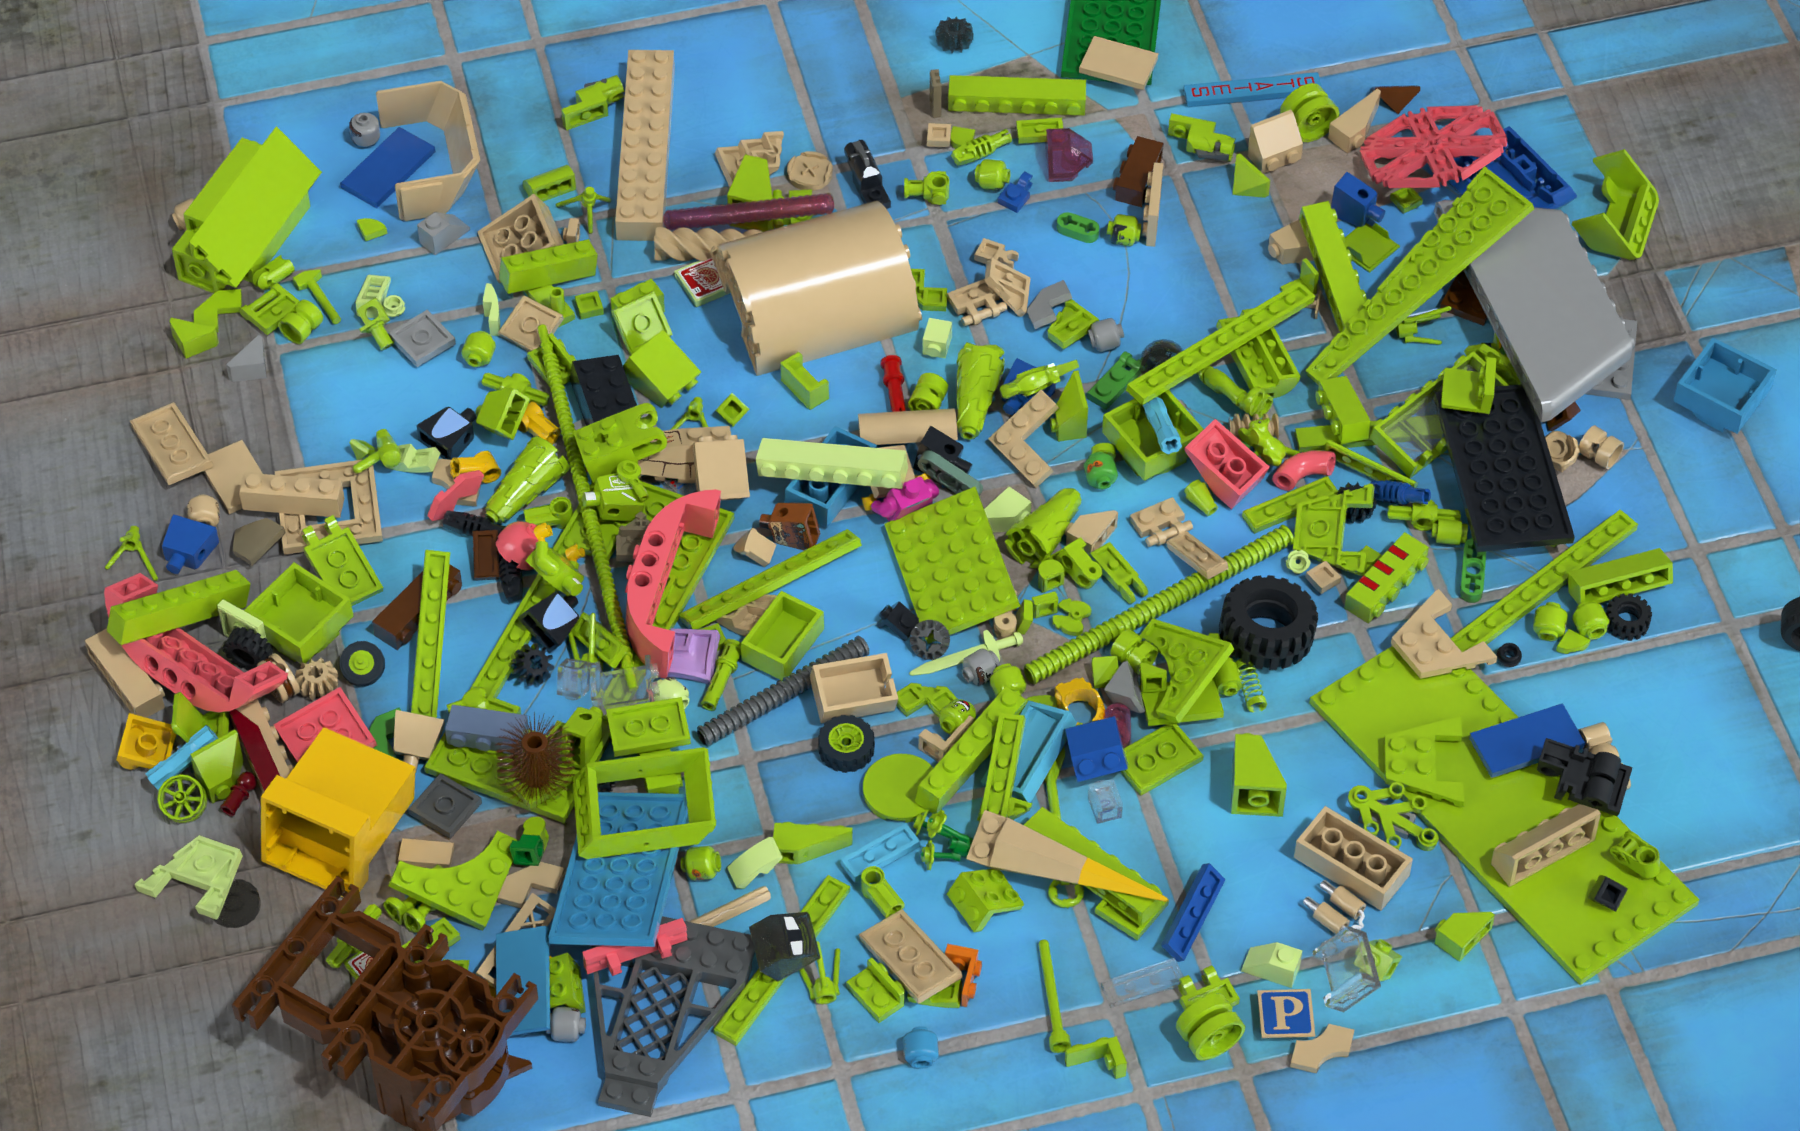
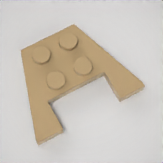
M1439 589L1425 601L1392 637L1391 644L1420 679L1451 673L1452 669L1462 667L1471 669L1475 668L1477 664L1487 663V665L1496 663L1497 656L1484 641L1461 652L1434 620L1451 611L1452 608L1451 602Z

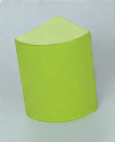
M564 165L523 180L522 184L529 197L535 194L543 202L576 190L575 174L569 165Z

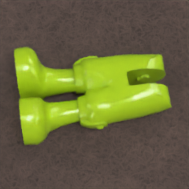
M437 864L433 868L440 869L443 867ZM410 896L403 901L396 897H389L383 903L385 911L397 924L402 925L404 923L409 931L416 933L426 923L425 917L428 913L436 910Z

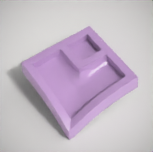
M671 628V631H675L674 655L667 677L689 679L709 685L714 675L720 639L718 630Z

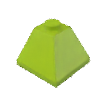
M1076 370L1073 371L1056 403L1059 409L1054 412V418H1050L1051 432H1056L1058 442L1087 438L1088 404L1079 371Z
M235 729L190 754L195 778L206 790L207 797L212 804L228 797L231 792V786L237 785V778L243 766L244 760L238 733Z

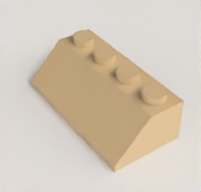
M1581 804L1573 808H1565L1555 818L1551 820L1545 819L1536 828L1529 832H1521L1509 843L1503 842L1494 849L1491 864L1507 885L1511 887L1595 841L1601 813L1598 809Z

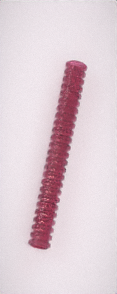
M820 193L818 195L812 194L811 196L805 195L804 197L793 196L791 198L785 197L784 199L774 198L764 201L739 202L738 204L693 207L692 209L682 208L665 211L663 221L665 227L673 231L683 227L692 229L693 227L703 228L706 226L731 225L732 223L738 224L739 222L750 223L752 221L797 218L799 216L804 217L805 215L816 216L818 214L824 215L825 213L831 214L834 209V200L830 193Z

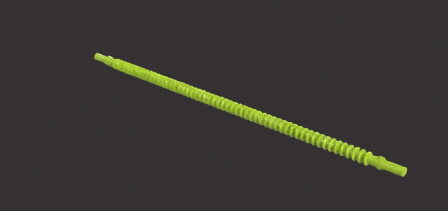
M542 324L537 327L541 341V353H543L542 360L547 372L546 376L551 388L550 392L555 404L554 408L559 420L562 439L566 447L565 451L570 463L569 467L571 468V474H573L572 479L574 480L577 499L581 507L582 518H584L583 523L585 524L584 527L588 535L589 545L591 546L590 550L593 562L595 563L596 574H598L600 590L602 591V597H604L603 602L608 614L610 630L613 635L629 647L621 659L622 674H625L629 692L636 693L639 691L634 673L635 664L631 660L633 657L632 649L628 641L629 638L626 635L627 630L622 618L623 614L619 606L618 595H616L617 591L613 583V575L610 572L611 567L606 555L605 544H603L604 540L601 528L599 527L598 517L596 516L595 506L584 507L582 495L584 492H591V489L589 488L590 485L587 473L585 472L584 462L582 461L583 459L573 433L575 431L573 418L571 417L572 414L569 402L567 401L566 391H564L565 387L560 375L561 371L556 359L557 355L553 353V342L547 336V327Z

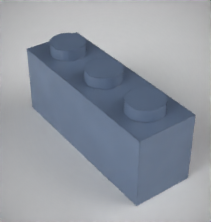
M452 705L445 728L447 744L455 747L477 748L482 751L510 750L513 747L498 745L497 743L516 744V742L499 738V736H510L514 739L511 735L514 732L517 735L518 733L512 727L513 725L517 729L519 728L523 734L526 733L522 730L523 728L520 727V724L522 725L523 723L526 730L527 728L529 730L527 724L528 717L522 714Z

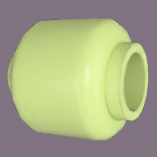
M667 677L663 680L659 679L652 687V702L682 697L684 710L689 704L688 689L673 677Z

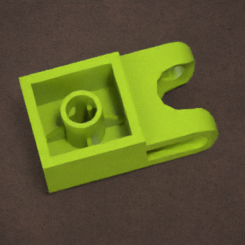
M643 403L573 431L583 462L593 483L600 476L617 473V466L622 461L630 460L638 464V460L666 448V435L660 428L653 427L658 421L657 411L653 405Z

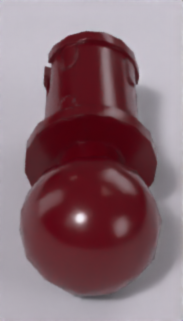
M243 772L238 776L237 785L231 786L230 794L220 806L223 813L231 817L234 816L242 802L249 798L248 792L252 791L257 785V779L253 773Z

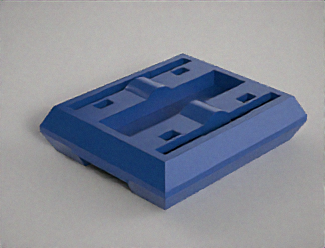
M1510 126L1503 129L1507 137V146L1503 147L1504 152L1501 153L1502 155L1487 164L1486 168L1533 203L1535 208L1559 209L1577 198L1573 189ZM1460 156L1454 158L1457 166L1464 168L1471 165L1479 157ZM1483 168L1463 181L1459 177L1458 183L1455 180H1448L1447 182L1462 196L1467 190L1468 184Z

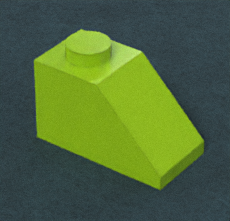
M1492 912L1453 913L1447 920L1442 919L1435 929V944L1460 962L1492 929L1495 914Z

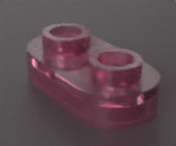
M1115 703L1107 707L1105 718L1115 716L1121 719L1116 721L1123 747L1125 748L1131 742V713L1127 706Z

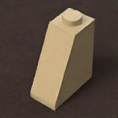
M1299 219L1270 234L1268 251L1281 264L1302 262L1305 258L1309 261H1314Z

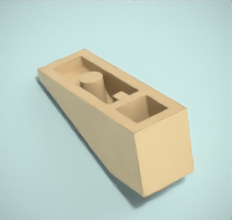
M1376 89L1333 120L1329 126L1328 139L1346 153L1361 147L1378 110L1381 91Z

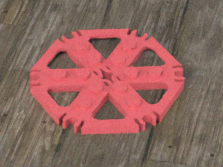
M1477 105L1426 107L1427 112H1425L1424 108H1420V113L1413 114L1409 111V117H1406L1404 113L1367 137L1364 141L1365 146L1360 148V154L1372 181H1375L1376 184L1383 182V186L1388 188L1440 187L1439 182L1443 186H1447L1446 182L1448 180H1455L1458 183L1459 177H1461L1463 181L1501 156V153L1504 152L1503 147H1506L1508 143L1506 134L1494 112H1491L1490 109L1483 112L1482 107H1477ZM1438 119H1455L1440 130H1438L1435 121ZM1480 128H1489L1493 134L1471 136ZM1405 129L1411 130L1414 137H1392ZM1460 156L1479 157L1471 165L1464 168L1457 166L1454 158ZM1397 157L1381 168H1377L1374 163L1378 158L1392 159ZM1427 163L1433 172V177L1429 178L1408 177V175L1424 167Z

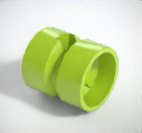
M303 299L278 323L279 329L289 341L295 344H302L311 334V330H315L323 322V315L318 307L310 301Z
M934 373L922 374L908 401L909 409L911 411L940 409L948 391L947 382L941 376Z
M1126 629L1113 643L1110 654L1111 656H1117L1118 661L1121 663L1128 661L1134 672L1140 675V662L1153 665L1158 655V649L1148 641H1142L1141 636L1131 629Z

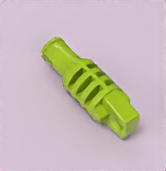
M1004 129L991 136L982 135L953 150L951 157L957 166L975 162L993 154L996 148L1011 143V134H1007L1009 131Z

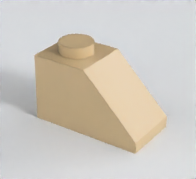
M1112 510L1080 515L1074 523L1071 522L1065 531L1066 546L1081 537L1087 544L1084 550L1088 555L1100 548L1117 528L1118 512Z

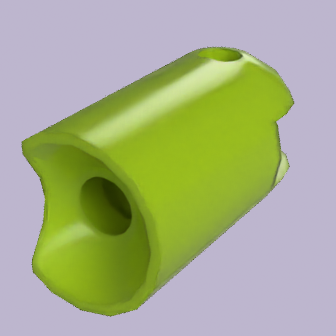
M279 255L254 273L253 284L262 290H268L273 284L279 283L295 271L294 266L289 259H283L282 255Z

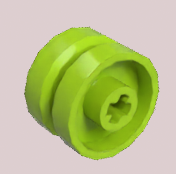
M1309 83L1295 89L1286 97L1280 108V114L1289 110L1293 111L1302 142H1312L1325 136L1329 132L1330 123L1338 118L1340 114L1338 107L1328 98V94L1324 89L1315 83Z
M1214 993L1197 1000L1187 1007L1176 1021L1175 1028L1186 1042H1189L1188 1047L1198 1060L1213 1059L1225 1053L1241 1039L1245 1032L1244 1023L1236 1012H1232L1233 1007L1223 994Z

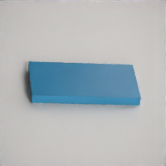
M546 926L496 934V995L513 973L521 977L522 988H524L523 993L528 989L525 986L528 981L537 985L538 1000L510 1036L550 1030L549 928ZM517 992L515 997L519 998L522 994Z

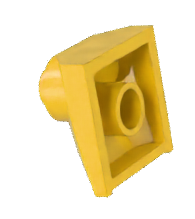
M129 713L116 761L125 769L132 770L138 767L152 769L160 761L169 758L176 739V734L173 732L171 724Z

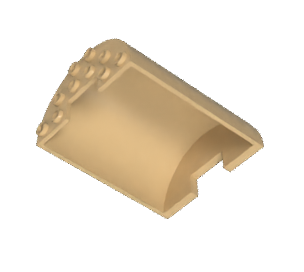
M879 201L869 202L712 247L711 256L726 294L731 293L741 319V336L756 376L780 370V362L797 352L803 355V363L918 330L922 314L918 307L915 279L908 261L910 251L907 244L903 245L901 240L902 231L900 225H895L882 203Z

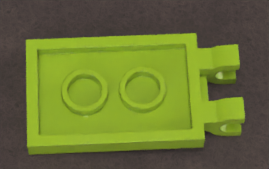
M334 515L324 519L326 523L324 528L329 534L326 537L318 539L312 526L302 529L304 534L302 538L307 545L304 547V553L317 576L349 597L352 606L383 592L381 582L349 527L341 530Z

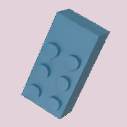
M836 426L822 442L826 444L877 448L876 444ZM793 479L785 489V503L813 504L818 524L828 528L860 485Z

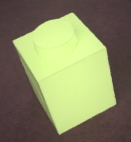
M929 318L923 336V355L946 359L952 339V322Z

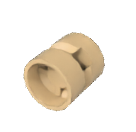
M1593 425L1585 433L1578 447L1582 455L1589 459L1595 458V463L1605 469H1610L1620 457L1624 448V442L1614 436L1607 437L1606 431Z

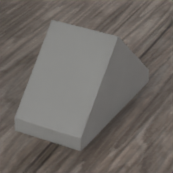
M261 336L255 337L226 364L230 381L237 382L267 378L265 351Z
M1125 661L1118 668L1104 688V691L1114 706L1143 713L1145 708L1138 677L1129 662Z

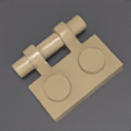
M984 279L947 293V300L956 314L960 315L965 312L968 314L961 318L964 327L970 324L977 325L981 323V320L988 317L995 318L1000 316L1001 312L1007 310L1005 302L996 304L995 301L999 300L1000 296ZM984 305L987 307L980 311L976 310V308Z
M1173 497L1131 514L1129 520L1141 538L1151 535L1145 539L1148 547L1156 544L1160 546L1165 544L1166 540L1193 529L1190 520L1181 522L1184 521L1185 514Z

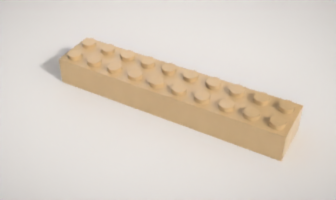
M628 50L615 219L617 240L654 241L656 227H664L675 75L674 50Z

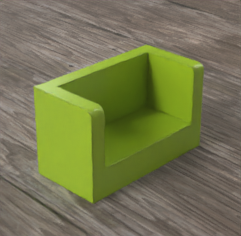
M800 352L780 362L781 381L809 410L829 399V382L826 379L818 382L803 367V355Z

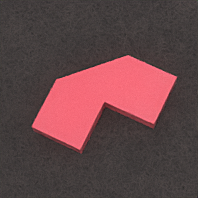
M480 470L459 474L453 480L455 482L454 485L445 493L441 490L434 497L427 515L431 521L444 519L446 511L454 510L458 498L477 494L484 474Z

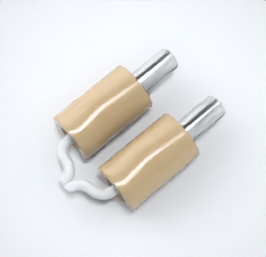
M1323 880L1320 884V888L1331 895L1330 902L1353 919L1359 918V925L1347 928L1350 920L1326 902L1318 904L1309 896L1303 900V904L1314 911L1313 918L1337 936L1343 934L1344 931L1361 930L1364 927L1362 921L1365 917L1366 903L1343 886L1336 888L1326 880Z

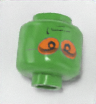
M1104 452L1091 454L1084 463L1087 482L1094 488L1107 489L1118 478L1113 457Z

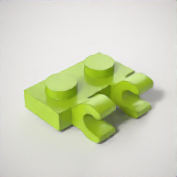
M1212 965L1202 970L1204 975H1201V978L1206 987L1199 990L1195 988L1189 975L1179 978L1181 984L1178 985V989L1183 995L1180 997V1004L1184 1011L1197 1000L1214 993L1223 994L1232 1007L1240 1002V998L1229 979L1220 980Z

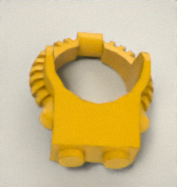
M1083 677L1074 678L1070 682L1059 683L1055 686L1057 708L1069 711L1068 706L1074 701H1086L1096 711L1092 722L1104 719V703L1097 690L1092 688L1091 683L1086 682Z

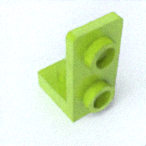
M1117 1036L1111 1038L1102 1037L1095 1042L1084 1045L1076 1044L1065 1051L1066 1067L1104 1058L1107 1069L1113 1071L1115 1079L1126 1077L1127 1062Z

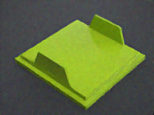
M1366 223L1363 227L1355 228L1345 237L1344 241L1345 248L1351 252L1352 261L1369 273L1400 248V245L1389 238L1388 231L1377 223L1373 226Z

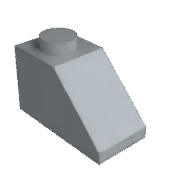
M439 212L432 213L417 224L420 244L434 255H437L470 231V227L455 215Z

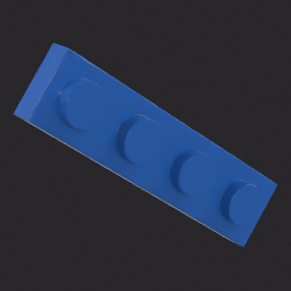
M1210 863L1202 864L1161 944L1177 962L1184 961L1226 880Z

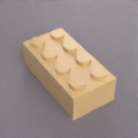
M1326 806L1296 840L1294 853L1295 859L1339 886H1343L1352 894L1380 911L1383 910L1410 876L1413 858Z

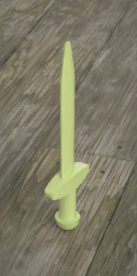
M985 630L983 631L984 644L926 662L910 671L909 674L911 676L931 674L961 664L965 657L982 648L993 651L1000 662L999 650L1014 645L1020 646L1023 643V637L1021 633L1013 632L1012 636L995 641L991 633Z

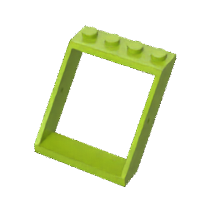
M702 747L587 763L573 778L578 856L585 859L696 845L715 829L716 819L707 748ZM684 772L689 823L601 835L597 784Z

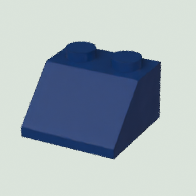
M1115 716L1065 729L1077 782L1128 769V762Z

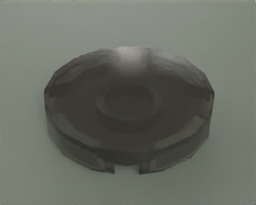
M235 879L232 882L219 918L213 920L218 925L226 928H239L249 924L260 911L261 900L257 888L250 882Z

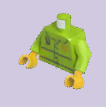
M546 523L537 525L534 528V534L538 542H536L534 551L525 561L553 587L567 596H577L583 590L581 583L584 580V576L578 571L579 564L577 560L585 556L584 549H578L577 544L567 548L565 551L566 559L550 548L548 542H545V538L553 535L551 526Z

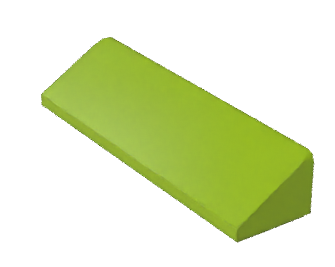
M1328 440L1326 442L1325 451L1334 452L1336 461L1377 481L1389 480L1408 483L1414 488L1418 486V482L1334 441Z

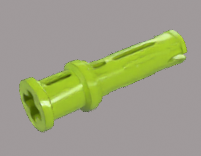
M726 639L723 644L724 650L721 656L716 659V671L701 701L702 707L708 711L716 710L730 675L738 668L737 662L741 655V642L737 640Z

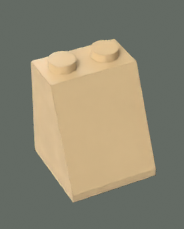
M737 435L723 436L721 441H713V437H699V442L693 443L696 492L716 489L721 491V500L749 498L750 492L744 439H738Z

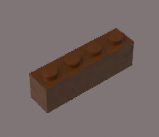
M450 564L446 601L452 595H456L462 587L460 570ZM423 571L372 621L374 636L396 650L403 644H407L418 630Z

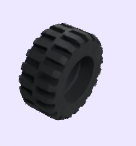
M1261 575L1254 576L1251 580L1247 578L1234 585L1230 592L1226 594L1219 622V636L1223 641L1232 644L1234 650L1231 655L1236 659L1240 658L1241 662L1246 663V665H1249L1248 663L1251 661L1257 669H1262L1263 667L1269 668V670H1277L1278 667L1282 669L1288 668L1292 663L1295 665L1310 652L1318 622L1317 607L1315 602L1311 600V596L1305 590H1301V586L1295 582L1294 584L1289 583L1288 579L1283 577L1277 579L1272 575H1267V577H1261ZM1252 618H1272L1281 622L1285 627H1265L1253 621Z

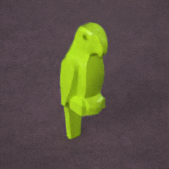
M1076 359L1057 366L1051 363L1019 373L1012 382L1000 386L999 390L1002 398L1009 399L1020 394L1026 397L1061 381L1060 376L1079 368L1078 361Z

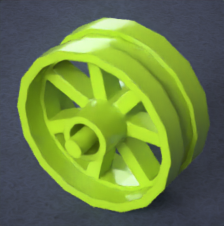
M179 774L163 782L159 789L157 800L159 808L169 819L176 823L186 824L195 821L203 814L208 798L206 790L196 779L189 775ZM182 781L192 782L193 784L184 792ZM178 782V791L173 792L169 790L172 785ZM198 787L201 797H190L189 795ZM166 793L173 796L174 800L164 804ZM191 802H200L197 809L193 811L190 806ZM178 804L174 816L166 810ZM182 808H187L190 815L180 817Z

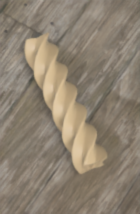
M656 227L654 237L655 260L663 261L673 258L678 261H689L695 258L700 261H706L712 258L711 249L713 246L758 234L762 231L751 229L741 233L735 229H725L718 233L713 229L703 228L694 232L689 228L683 227L671 232L665 227Z

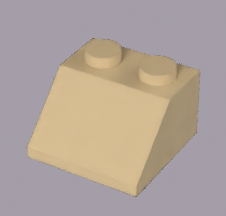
M1292 110L1251 125L1248 157L1263 174L1287 164L1295 163L1301 159L1303 142Z

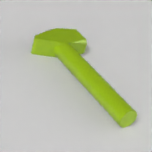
M321 270L304 271L292 278L293 283L298 291L309 288L332 323L338 324L341 321L340 316L317 284V281L322 278Z

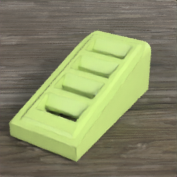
M367 275L356 300V312L359 307L373 298H377L380 304L383 305L388 293L391 277ZM369 307L366 312L367 318H377L378 310L375 307Z

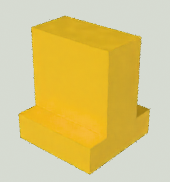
M323 727L288 777L283 778L276 775L261 796V861L325 890L335 877L338 876L343 879L345 891L349 893L348 887L350 884H353L359 888L360 892L369 878V863L414 800L415 766Z

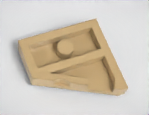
M991 258L986 263L984 281L1019 317L1027 313L1031 278Z

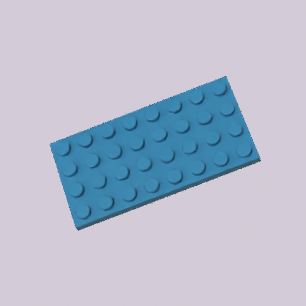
M598 792L601 835L686 823L688 815L686 794ZM576 835L548 936L550 944L655 947L679 847L585 859L578 856Z

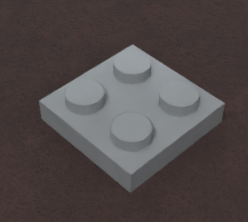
M428 310L388 333L394 344L416 367L456 344L455 337Z

